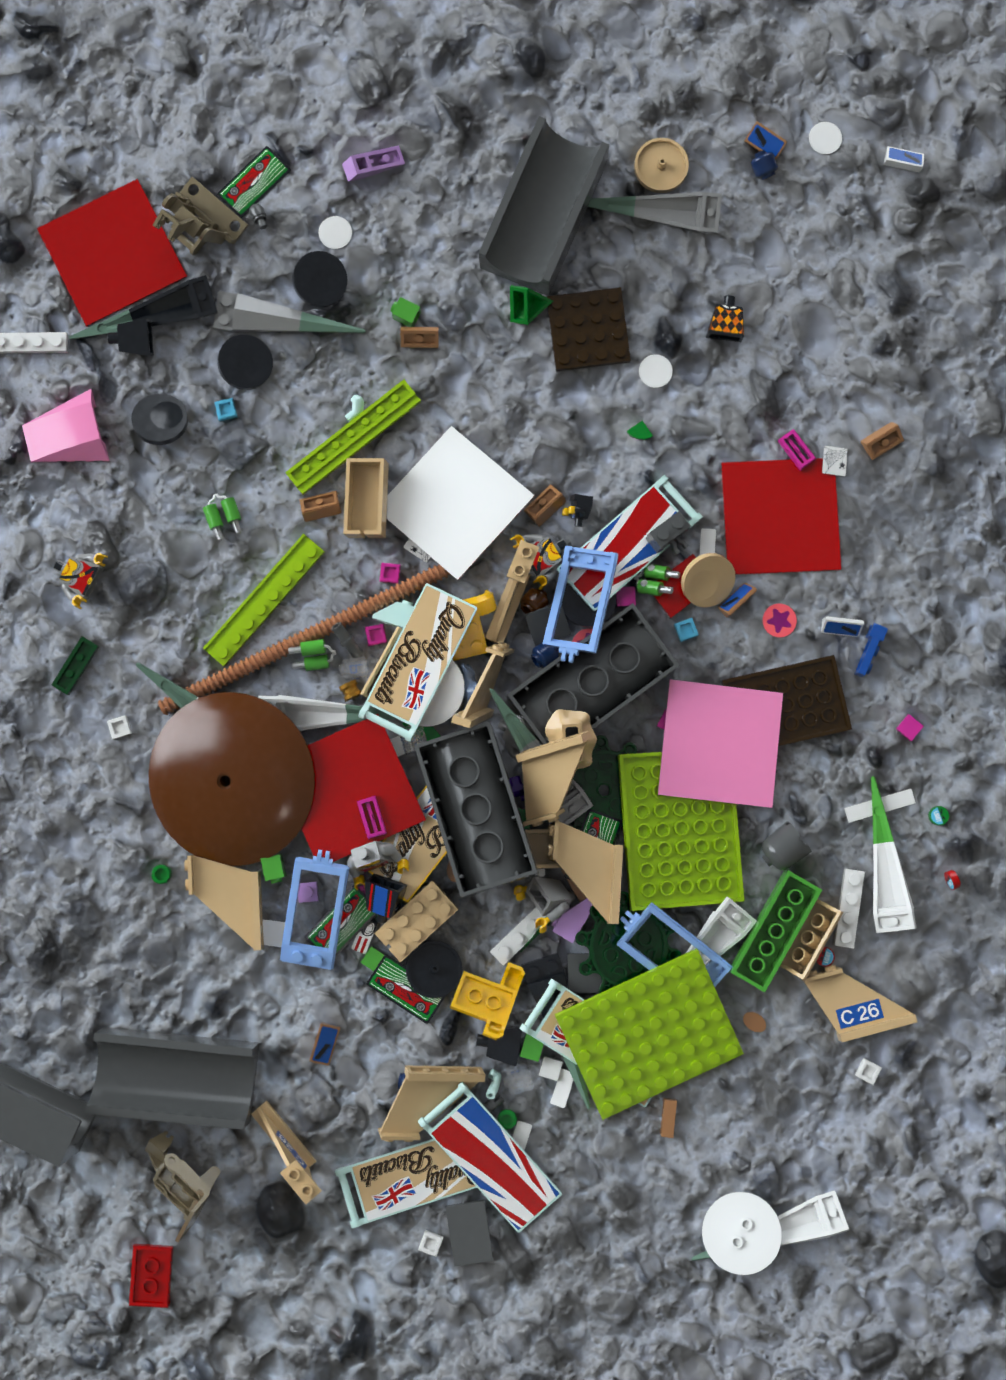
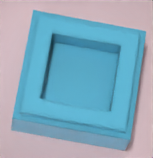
M233 398L214 402L219 422L238 418Z
M693 618L674 624L680 642L699 636Z

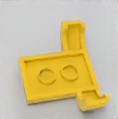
M485 590L481 595L463 599L476 606L477 611L453 657L454 661L488 653L485 652L487 645L480 616L487 615L497 608L494 595L489 590Z
M508 962L500 984L463 971L450 1009L485 1021L486 1025L482 1033L483 1036L494 1040L502 1038L519 987L525 975L523 968Z

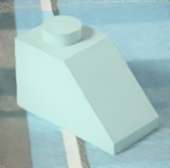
M405 600L402 603L395 602L374 613L372 619L403 629L414 607L413 603Z

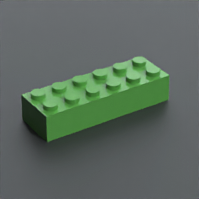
M784 870L757 917V922L751 928L735 956L729 972L766 992L821 894L822 889L791 871Z

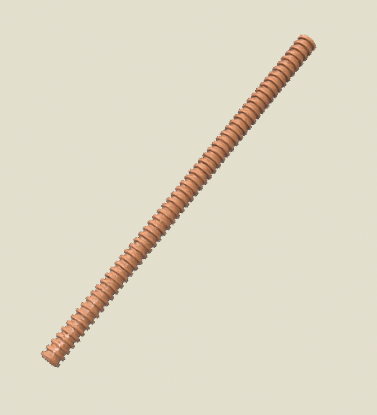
M433 565L432 569L429 567L428 571L423 570L422 574L417 573V576L413 575L411 579L407 578V581H401V584L397 583L395 587L391 586L389 590L385 589V592L380 591L379 595L374 594L375 597L372 598L370 596L368 600L364 599V602H358V605L354 604L352 608L348 607V610H342V613L338 612L336 616L332 615L330 619L327 617L326 621L321 620L320 624L315 623V626L311 625L309 629L305 628V631H299V634L295 633L293 637L289 636L287 640L283 639V642H277V645L272 644L271 648L268 646L267 650L262 649L260 653L256 652V655L252 654L250 658L246 657L244 661L240 660V663L236 662L234 666L230 665L228 669L223 668L224 671L219 670L218 674L213 673L212 677L207 676V679L203 678L201 682L197 681L195 685L191 684V687H185V690L199 698L206 696L207 693L212 694V691L216 692L217 688L222 689V686H228V683L232 684L234 680L238 681L240 677L244 678V675L248 676L250 672L254 673L256 669L260 670V667L265 668L266 664L271 665L272 661L275 663L277 659L281 660L283 656L287 657V654H289L288 648L300 646L301 642L319 640L321 637L324 639L325 635L330 636V633L334 634L331 628L336 623L341 622L346 628V625L349 624L350 626L352 622L356 623L358 619L362 620V617H368V614L373 615L374 611L378 612V609L381 608L382 610L384 606L388 607L389 604H393L395 601L399 602L401 598L405 599V596H411V593L415 594L417 590L421 591V588H424L426 583L432 585L431 583L434 582L436 584L437 580L442 581V578H448V575L451 574L441 565ZM164 697L163 701L161 699L158 700V705L166 716L169 712L173 713L175 709L179 710V706L170 697Z

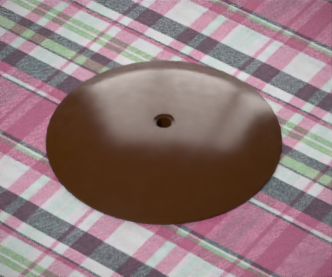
M222 692L203 696L190 702L168 720L157 737L151 753L149 789L159 820L169 835L181 847L197 857L229 866H242L260 862V858H270L284 849L297 836L311 810L315 790V773L307 743L299 729L285 713L256 696L237 692ZM226 776L231 780L230 785L225 781Z

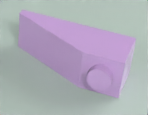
M399 145L352 155L342 163L348 182L367 178L405 164Z
M586 898L569 908L551 924L553 926L552 931L573 943L576 934L581 930L590 914L589 910L592 904Z

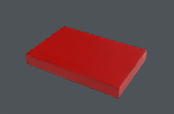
M694 554L671 570L680 572V578L670 577L667 581L657 580L658 582H663L666 587H673L672 594L653 595L669 618H672L691 603L683 594L681 580L688 564L696 558Z
M133 1245L129 1306L168 1308L170 1306L174 1246Z

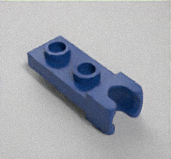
M876 623L870 625L865 637L868 641L854 675L863 677L870 673L873 666L871 660L879 652L880 646H878V643L884 640L888 630L886 627Z

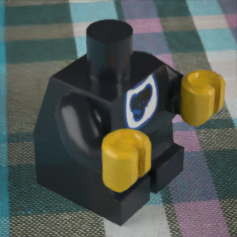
M573 494L569 497L571 506L563 508L562 515L569 516L570 514L571 519H575L574 526L582 527V521L588 519L591 512L593 496Z

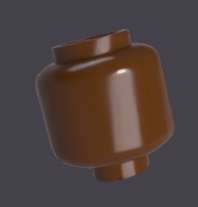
M529 589L520 599L521 610L528 614L548 606L546 592L542 589Z

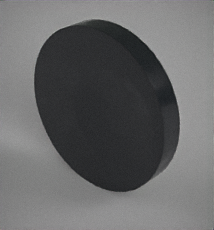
M313 251L307 253L297 262L292 274L295 292L301 300L314 307H328L335 304L344 295L347 288L348 279L345 267L337 257L328 252Z
M240 334L229 338L222 345L218 353L217 365L222 378L229 385L241 390H252L263 385L271 375L273 358L267 345L259 338Z
M153 394L143 398L136 404L132 412L131 421L136 435L141 440L153 445H166L176 441L184 434L188 425V416L184 405L177 398L167 394Z
M567 582L562 600L565 616L578 626L593 627L597 610L593 611ZM616 594L609 599L604 622L608 620L614 611Z
M429 941L420 944L412 951L406 963V977L410 986L419 995L427 998H440L448 995L457 987L462 976V962L458 953L450 945L440 941Z

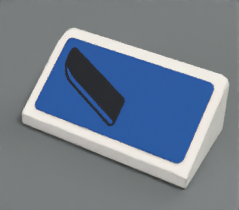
M887 146L883 165L918 173L921 172L924 164V154Z
M826 616L822 619L821 632L859 637L864 621Z

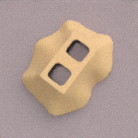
M556 710L545 727L549 743L566 738L565 730L567 727H577L578 734L590 730L592 738L588 740L577 769L590 766L592 763V751L597 742V737L590 724V716L582 711Z

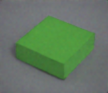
M371 946L360 963L374 971L385 954Z

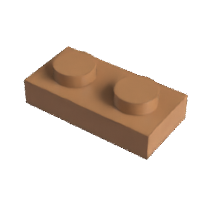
M401 327V347L439 348L438 327Z

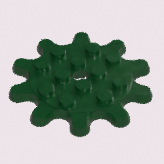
M597 736V742L592 751L591 765L586 768L577 769L573 780L584 790L593 804L590 809L623 821L618 755L636 754L637 747L634 743H626L620 751L616 752L609 748L606 736ZM601 785L609 787L608 795L602 796L599 794L598 790ZM587 811L575 819L573 828L581 830Z
M621 891L619 924H607L606 920L592 905L589 913L595 921L594 928L588 932L579 931L575 936L576 943L587 947L589 950V957L580 963L579 972L583 976L593 973L600 975L602 982L599 987V993L649 971L617 946V942L627 931L624 929L625 924L620 918L623 916L628 921L631 919L625 914L627 910L630 911L629 894L625 891ZM644 910L630 911V912H631L633 915H634L636 912L641 915V913H642ZM653 914L629 940L633 947L658 966L682 955L678 949L671 948L667 942L669 935L675 931L664 922L659 921Z

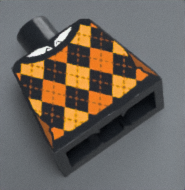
M726 295L724 296L723 304H716L706 338L742 342L744 338L743 308L734 306V296Z

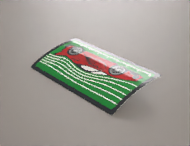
M266 146L217 193V196L242 218L249 211L250 207L253 204H257L291 169L278 155Z
M588 809L580 831L614 845L623 821ZM565 873L564 878L571 880Z
M354 885L345 894L336 956L376 915V913L366 909V895L359 888L356 890ZM335 905L305 935V938L311 945L324 948L329 947Z
M387 954L384 955L366 985L426 1024L429 1023L446 997L427 998L419 995L412 989L407 980L406 966Z

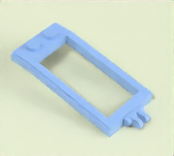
M565 546L543 640V645L559 648V653H562L561 661L566 662L568 654V662L573 663L574 657L578 656L580 651L597 654L615 576L618 553ZM570 567L606 573L589 644L553 639Z
M318 849L317 856H313V859L295 858L280 960L282 962L331 970L334 969L350 868L347 865L333 863V859H330V851H326L325 858L322 857L323 850ZM302 870L340 876L328 948L291 942Z
M652 902L641 915L637 912L633 915L627 910L625 914L631 919L628 921L623 916L620 918L625 924L624 929L627 931L617 942V946L648 970L658 965L628 942L651 914L655 915L711 959L705 967L714 987L732 968V965Z

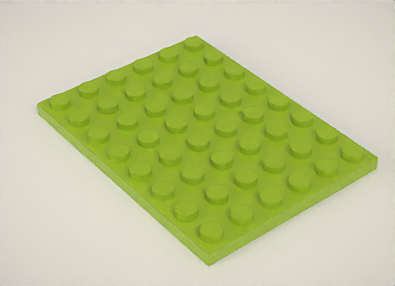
M662 752L618 755L630 911L645 910L651 902L660 909L720 904L726 897H729L734 902H744L736 804L658 795Z
M697 948L555 1014L602 1120L744 1054Z

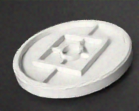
M453 659L419 726L439 725L450 719L461 706L464 698L465 682L459 666Z
M733 1192L717 1199L708 1209L703 1221L702 1237L707 1253L719 1267L734 1274L749 1275L765 1269L772 1263L781 1246L782 1231L776 1212L764 1199L752 1193Z

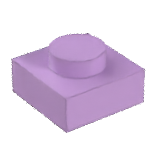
M317 882L300 883L299 903L319 901Z

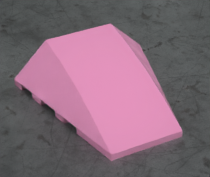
M92 389L22 425L31 462L110 461L106 444L101 439L94 411L96 404Z

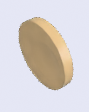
M655 138L646 142L638 150L634 163L635 175L640 184L655 193H667L678 188L684 182L689 168L688 156L683 147L668 138Z
M706 553L692 560L684 570L681 580L683 594L692 604L698 607L715 606L725 600L731 593L735 584V570L733 565L720 554Z

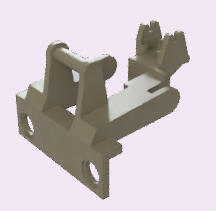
M194 177L190 178L180 193H171L163 200L162 206L172 211L175 215L173 216L162 209L153 223L155 228L160 229L165 222H173L172 229L167 238L172 242L178 239L190 250L192 255L197 254L206 242L222 244L227 240L230 244H235L249 226ZM190 186H198L199 191L196 195L189 193ZM233 221L240 223V229L236 232L231 230V223ZM186 231L193 238L196 236L199 238L194 244L182 233Z
M164 1131L148 1141L145 1151L149 1154L156 1172L153 1178L155 1187L185 1215L183 1218L185 1223L175 1239L178 1243L199 1216L210 1195V1190L214 1186V1182L220 1175V1169L212 1166L199 1177L176 1154H167L174 1136L171 1135L167 1138L168 1131Z

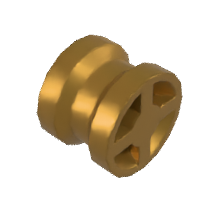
M352 680L339 687L340 691L344 693L345 702L361 695L362 691L358 689L356 680Z

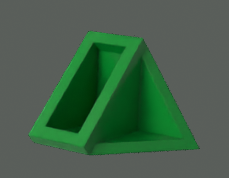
M511 285L510 320L514 323L528 325L553 300L530 288Z

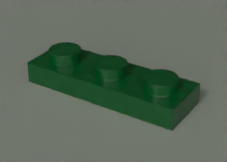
M81 636L51 685L70 695L100 646Z

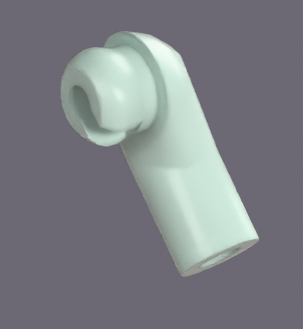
M354 395L351 398L352 410L345 415L348 422L364 411V400L359 395Z
M492 1069L488 1074V1078L492 1080L486 1092L488 1099L495 1098L502 1078L500 1072Z

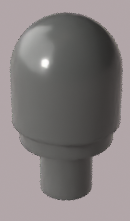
M253 204L249 209L252 221L258 224L261 230L267 227L265 222L267 218L264 208L260 204Z

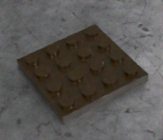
M621 287L547 296V298L553 300L547 308L556 371L630 363L631 358Z

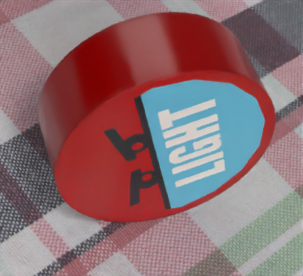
M954 870L945 872L944 877L951 890L960 888L961 882L957 873Z
M824 947L816 963L824 967L830 966L835 959L834 952L830 948Z

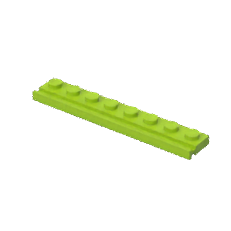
M403 379L286 471V475L304 495L345 463L347 458L354 456L420 404L421 399L418 398L416 393Z
M302 534L203 649L225 667L325 552L305 534Z

